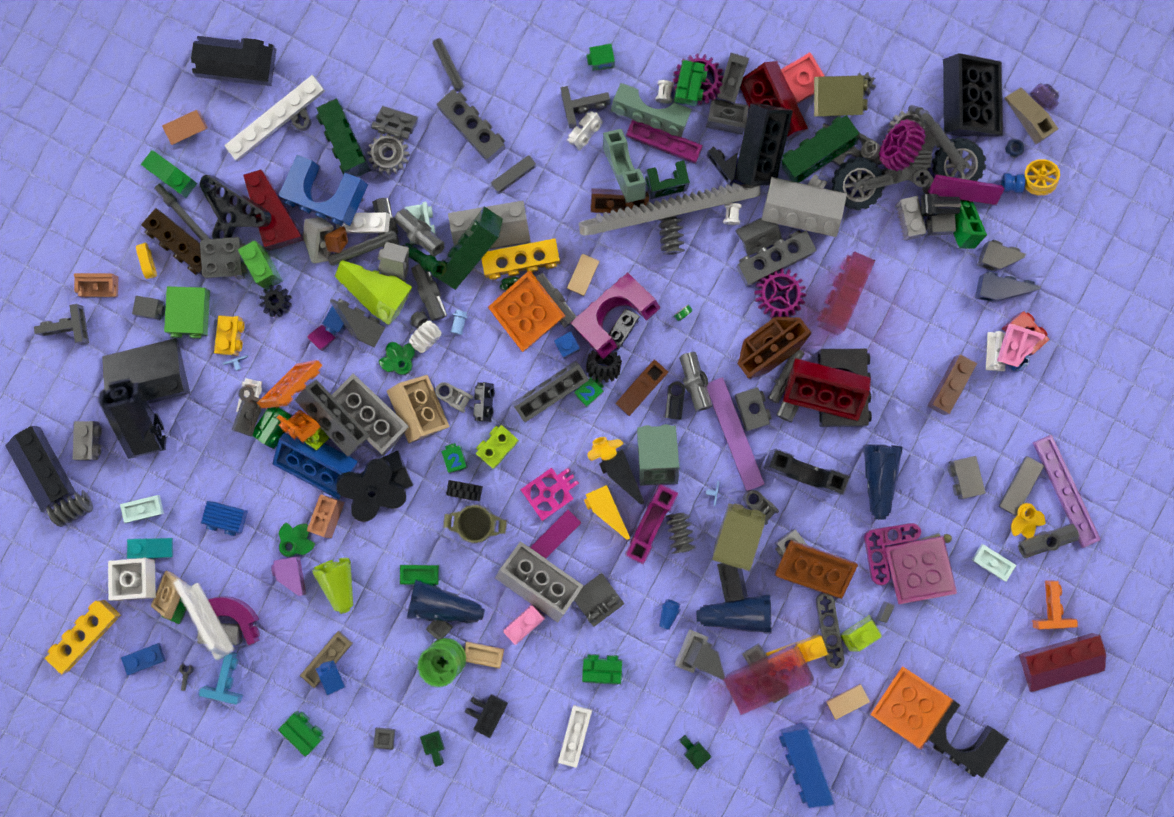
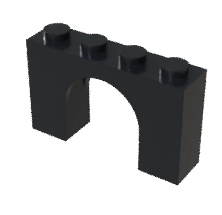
M867 348L818 350V364L871 378V374L867 369V365H870V353H867ZM871 392L859 421L819 411V427L868 426L872 420V413L868 411V403H871Z
M778 449L769 451L763 467L766 470L834 495L844 494L850 476L835 470H826L794 458V455Z
M953 700L928 740L934 743L933 748L942 755L944 752L951 755L949 760L959 766L960 763L967 767L965 771L973 777L979 775L983 778L1009 739L987 725L972 746L965 749L952 747L947 740L946 728L960 707V704Z

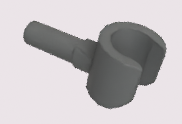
M185 664L180 665L179 670L183 674L181 691H186L188 676L193 672L192 665H189L188 672L184 671Z

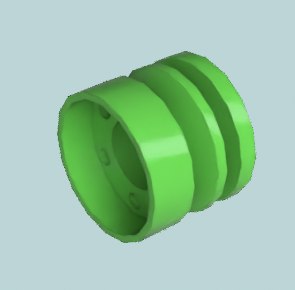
M438 639L421 654L418 660V671L421 678L431 686H447L464 669L466 665L465 650L460 643L453 639Z

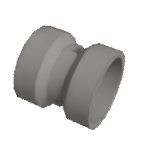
M873 140L867 141L861 148L862 156L876 165L882 164L879 160L881 146Z

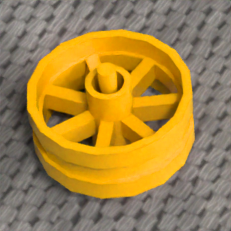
M1046 159L1032 161L1027 165L1024 173L1026 190L1038 196L1052 193L1060 179L1058 166Z

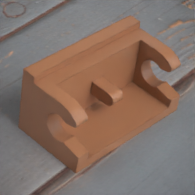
M194 110L162 125L171 145L207 129V125L198 110Z
M74 273V291L78 293L79 297H118L119 276L111 273Z
M320 494L307 531L325 538H332L345 502Z

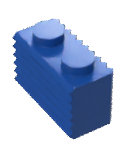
M207 501L201 524H205L206 529L217 531L220 528L225 530V534L236 536V533H242L248 511L214 501Z

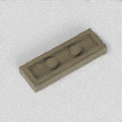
M338 631L301 673L300 677L315 688L321 682L316 668L324 662H331L333 660L336 664L352 646L353 642Z

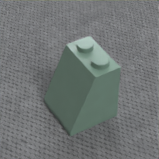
M664 424L656 427L649 425L637 427L640 486L678 484L679 457L676 425Z

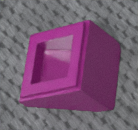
M323 325L307 336L321 351L336 338L332 333L326 331Z

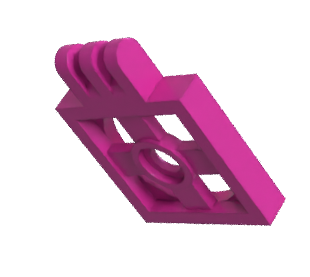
M550 468L520 489L542 521L574 499L569 490L578 485L579 482L576 480L572 484L569 483L575 477L573 474L567 478L564 476L570 472L569 468L558 475L553 468ZM553 478L557 483L551 487H546L542 479ZM536 484L540 493L532 500L531 489ZM563 489L564 498L562 503L558 504L554 496L556 492ZM544 491H550L551 496L545 498L543 495ZM545 501L550 504L552 510L543 511L538 509L537 506Z

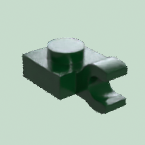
M437 730L420 736L425 756L432 755L435 767L443 765L444 761L440 751L444 750L445 747L440 731Z
M686 735L679 739L681 744L687 749L684 755L697 770L712 757L699 741L693 744Z

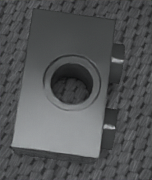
M757 387L734 395L745 431L770 424L771 415L769 409L764 407L763 402L766 400L762 390L759 391ZM750 404L758 406L759 411L757 414H752L749 411Z

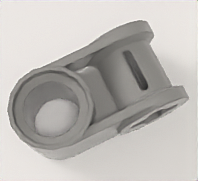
M446 382L438 384L435 389L436 395L441 400L465 413L467 403L473 398L467 392ZM441 387H449L450 393L448 396L443 397L440 395Z

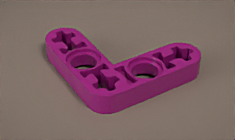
M908 523L871 529L865 533L864 541L870 576L875 584L885 585L890 579L885 545L917 540L921 535V529L918 525ZM910 527H912V529H916V533L913 534V537H911V535L906 534L903 535L904 539H902V532L900 528H902V531H909ZM892 529L898 534L897 539L893 541L887 536L888 532ZM872 533L878 536V539L875 540L876 546H880L881 549L874 548L870 550V546L874 547L873 541H869V537L872 536ZM874 552H880L882 555V560L878 563L872 560ZM884 564V568H880V572L885 574V577L880 582L879 579H876V575L879 574L878 569H874L873 566Z

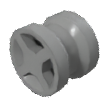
M814 174L807 185L824 188L827 181L818 179V176Z

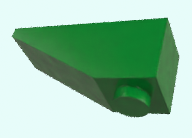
M153 150L149 152L140 164L185 198L188 197L198 184Z
M961 200L960 213L955 214L956 231L953 234L959 248L975 249L987 236V233L973 201Z

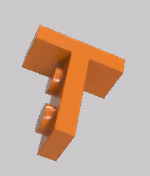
M1045 580L1048 619L1032 620L1033 628L1078 627L1077 619L1061 618L1064 610L1063 605L1060 604L1062 587L1059 581Z

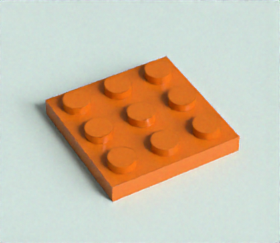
M531 271L525 273L488 306L489 310L522 352L526 351L565 317L564 313Z
M318 360L295 364L257 404L261 408L287 406L293 400L292 396L296 392H301L306 387L305 383L309 379H314L320 373L318 370L323 365Z
M902 666L870 715L919 749H922L953 702V699Z

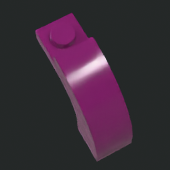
M229 596L208 599L217 617L229 616L238 622L248 645L260 641L258 638L260 636L259 630L256 626H253V622L258 621L259 618L247 603Z

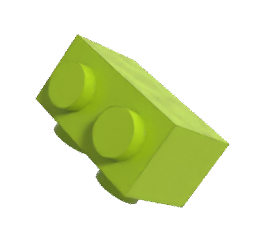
M502 425L500 427L495 426L489 433L491 437L487 441L483 440L476 448L478 450L476 454L492 469H495L519 442Z

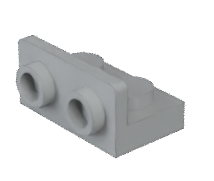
M74 421L73 460H98V456L101 454L99 437L102 433L99 422Z

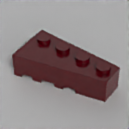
M262 169L244 174L250 199L268 210L271 214L270 225L258 227L264 248L272 251L304 241L303 235L278 196L267 174Z

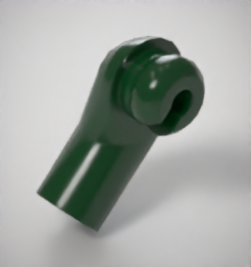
M503 278L500 289L506 291L519 278Z

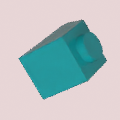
M173 538L127 539V559L173 557Z

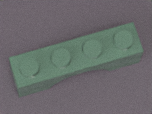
M620 83L611 107V111L617 115L631 118L636 122L647 124L652 128L660 129L682 137L692 110L677 103H673L664 109L651 108L640 99L637 88Z
M622 129L603 133V150L626 202L645 199L646 182L640 169L635 170L632 165L627 140Z

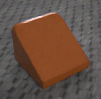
M341 226L324 236L328 251L340 253L347 245L348 237L345 226Z

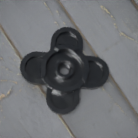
M373 459L367 463L365 470L360 474L345 472L339 475L336 480L338 494L342 497L353 499L351 513L358 521L366 522L372 520L377 515L381 506L394 509L402 506L406 501L405 488L399 483L390 481L392 468L385 459Z

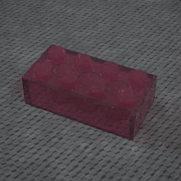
M855 251L842 260L839 267L842 271L833 280L832 286H834V289L826 296L824 303L827 305L820 311L817 317V321H819L817 327L836 335H840L845 331L876 260Z
M796 643L728 673L723 680L740 714L743 715L811 685L814 677Z

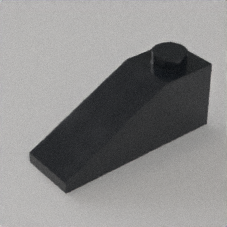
M623 449L617 451V455L613 459L602 460L599 463L603 474L607 473L608 477L640 505L644 504Z

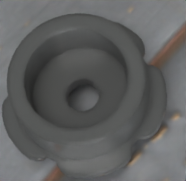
M423 311L420 313L415 312L411 316V326L417 329L428 321V317H426Z

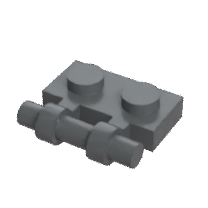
M382 106L376 117V122L373 121L371 128L378 130V133L381 134L388 133L394 135L397 139L404 138L408 140L418 123V116Z

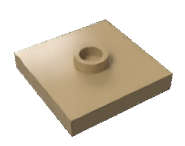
M165 571L151 607L164 618L172 619L181 597L173 582L178 579L183 580L169 571Z

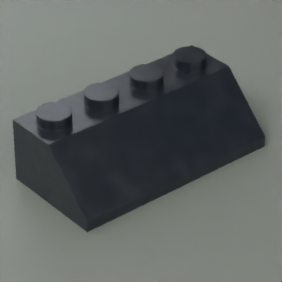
M750 104L734 177L735 180L752 186L770 185L771 177L778 178L793 110L766 104Z
M30 426L15 434L5 445L41 512L46 511L48 506L53 507L54 503H60L61 499L65 500L67 496L74 495L76 491L41 427Z

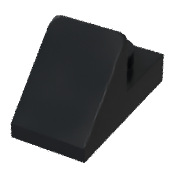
M712 147L708 150L706 156L730 185L734 180L738 153L725 161L722 151Z
M398 450L381 458L388 461L391 465V482L399 483L405 489L413 486V482Z

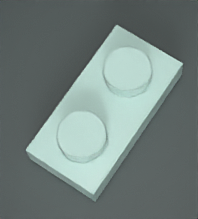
M160 495L120 504L124 523L164 514Z
M981 544L971 560L1007 582L1016 567L1014 563L984 544Z

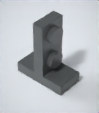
M734 53L730 54L722 79L723 85L719 89L721 92L717 95V98L735 103L749 58Z
M568 86L560 87L569 129L576 127L575 112L582 114L588 112V109L596 108L600 110L610 105L608 92L571 100Z
M79 304L69 305L71 318L59 319L57 323H52V321L41 322L40 326H34V333L39 336H47L73 331L75 343L81 345L89 344L84 306Z

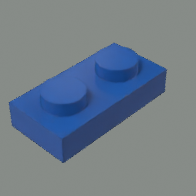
M160 643L121 657L127 676L166 661Z

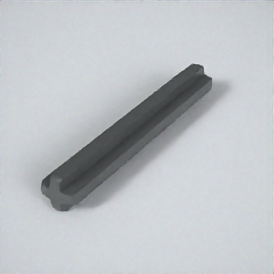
M390 231L344 249L340 253L329 255V264L337 265L342 260L347 261L385 246L386 242L393 243L397 241L395 231Z

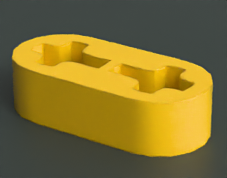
M147 243L136 245L144 277L146 279L157 277L149 245Z

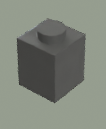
M135 296L132 314L138 317L161 320V316L165 312V305L159 299Z

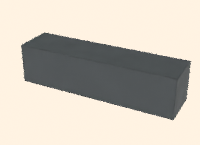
M528 155L493 180L491 185L500 194L536 167V163Z

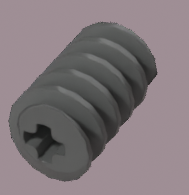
M677 215L658 219L662 221L659 224V228L663 230L659 232V235L663 236L660 239V243L665 244L661 246V250L664 251L663 254L671 255L684 252L685 249L679 248L680 245L684 244V241H679L678 239L684 236V234L678 233L679 230L683 229V226L677 225V223L682 222V219L677 218Z
M82 490L81 496L78 492H75V499L67 496L68 503L64 499L60 500L61 506L54 503V510L50 506L46 508L54 524L63 527L65 523H71L72 519H78L79 515L84 516L86 512H92V501L84 490Z
M684 513L666 515V517L671 518L667 525L673 526L668 532L674 533L673 536L669 537V540L675 541L670 547L676 548V551L671 554L688 552L694 549L695 545L689 544L694 538L688 537L689 534L693 533V530L687 529L692 524L685 521L690 518V515Z

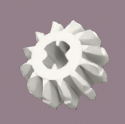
M426 321L411 335L409 342L416 351L424 353L436 343L442 332L435 323Z

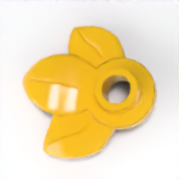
M598 437L592 442V450L587 453L588 459L590 461L597 458L602 460L613 459L617 455L616 448L622 446L623 442L619 439L609 441L606 437Z
M1030 503L1022 504L1018 508L1017 516L1011 524L1012 535L1017 536L1021 533L1027 539L1033 537L1036 526L1046 524L1044 514L1036 510Z

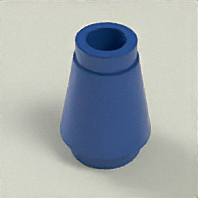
M666 599L665 603H662L660 627L670 630L681 610L680 603L670 599Z

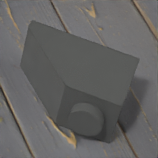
M693 640L684 661L693 667L724 680L725 675L719 654L711 648L712 644L704 640L701 643Z

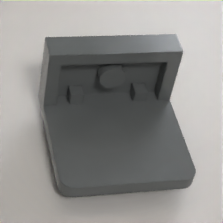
M239 237L202 240L200 242L203 277L235 276L236 279H245L248 268L238 249L245 246V243H242Z

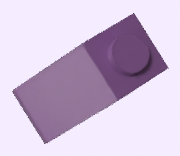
M300 556L273 561L274 565H272L271 569L273 576H276V580L298 596L305 595L306 589Z

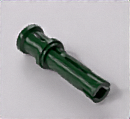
M405 243L409 247V258L419 263L423 270L431 272L436 278H440L445 274L447 266L443 261H438L435 256L426 255L411 244Z

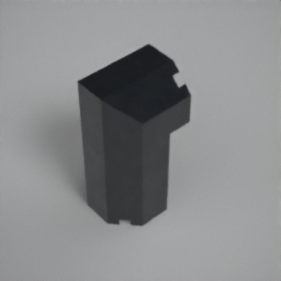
M197 36L198 41L193 42L191 63H195L196 68H192V73L196 77L272 86L277 51L273 44L269 43L267 47L264 46V41L242 38L240 42L239 40Z
M130 379L115 381L108 385L110 389L106 392L104 389L100 392L98 403L128 459L166 450V435L162 436L161 430H164L163 423L158 413L152 412L137 382L132 383Z

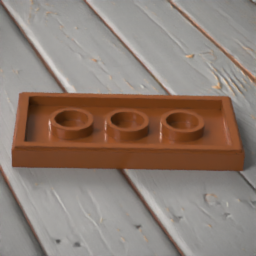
M790 540L775 575L778 578L842 599L858 564Z

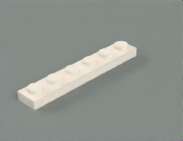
M311 75L224 146L232 157L239 161L322 95L325 90L315 76Z

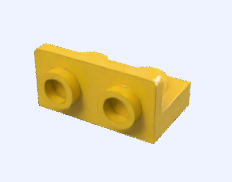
M218 315L215 354L239 356V351L241 352L243 342L240 340L241 333L244 332L245 328L243 318L239 316Z

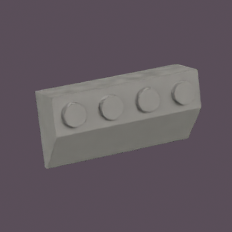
M771 177L762 211V220L837 237L847 194Z
M524 201L487 206L488 209L503 218L499 238L490 249L531 242ZM483 207L448 213L454 247Z
M354 373L332 394L335 400L370 435L367 441L383 456L399 441L409 428Z
M521 541L495 577L499 582L557 623L583 588L581 583Z

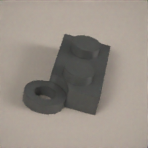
M243 386L238 393L239 398L243 401L240 404L232 430L252 437L262 408L257 404L260 398L254 396L253 388ZM245 390L249 391L248 397H245L243 394Z

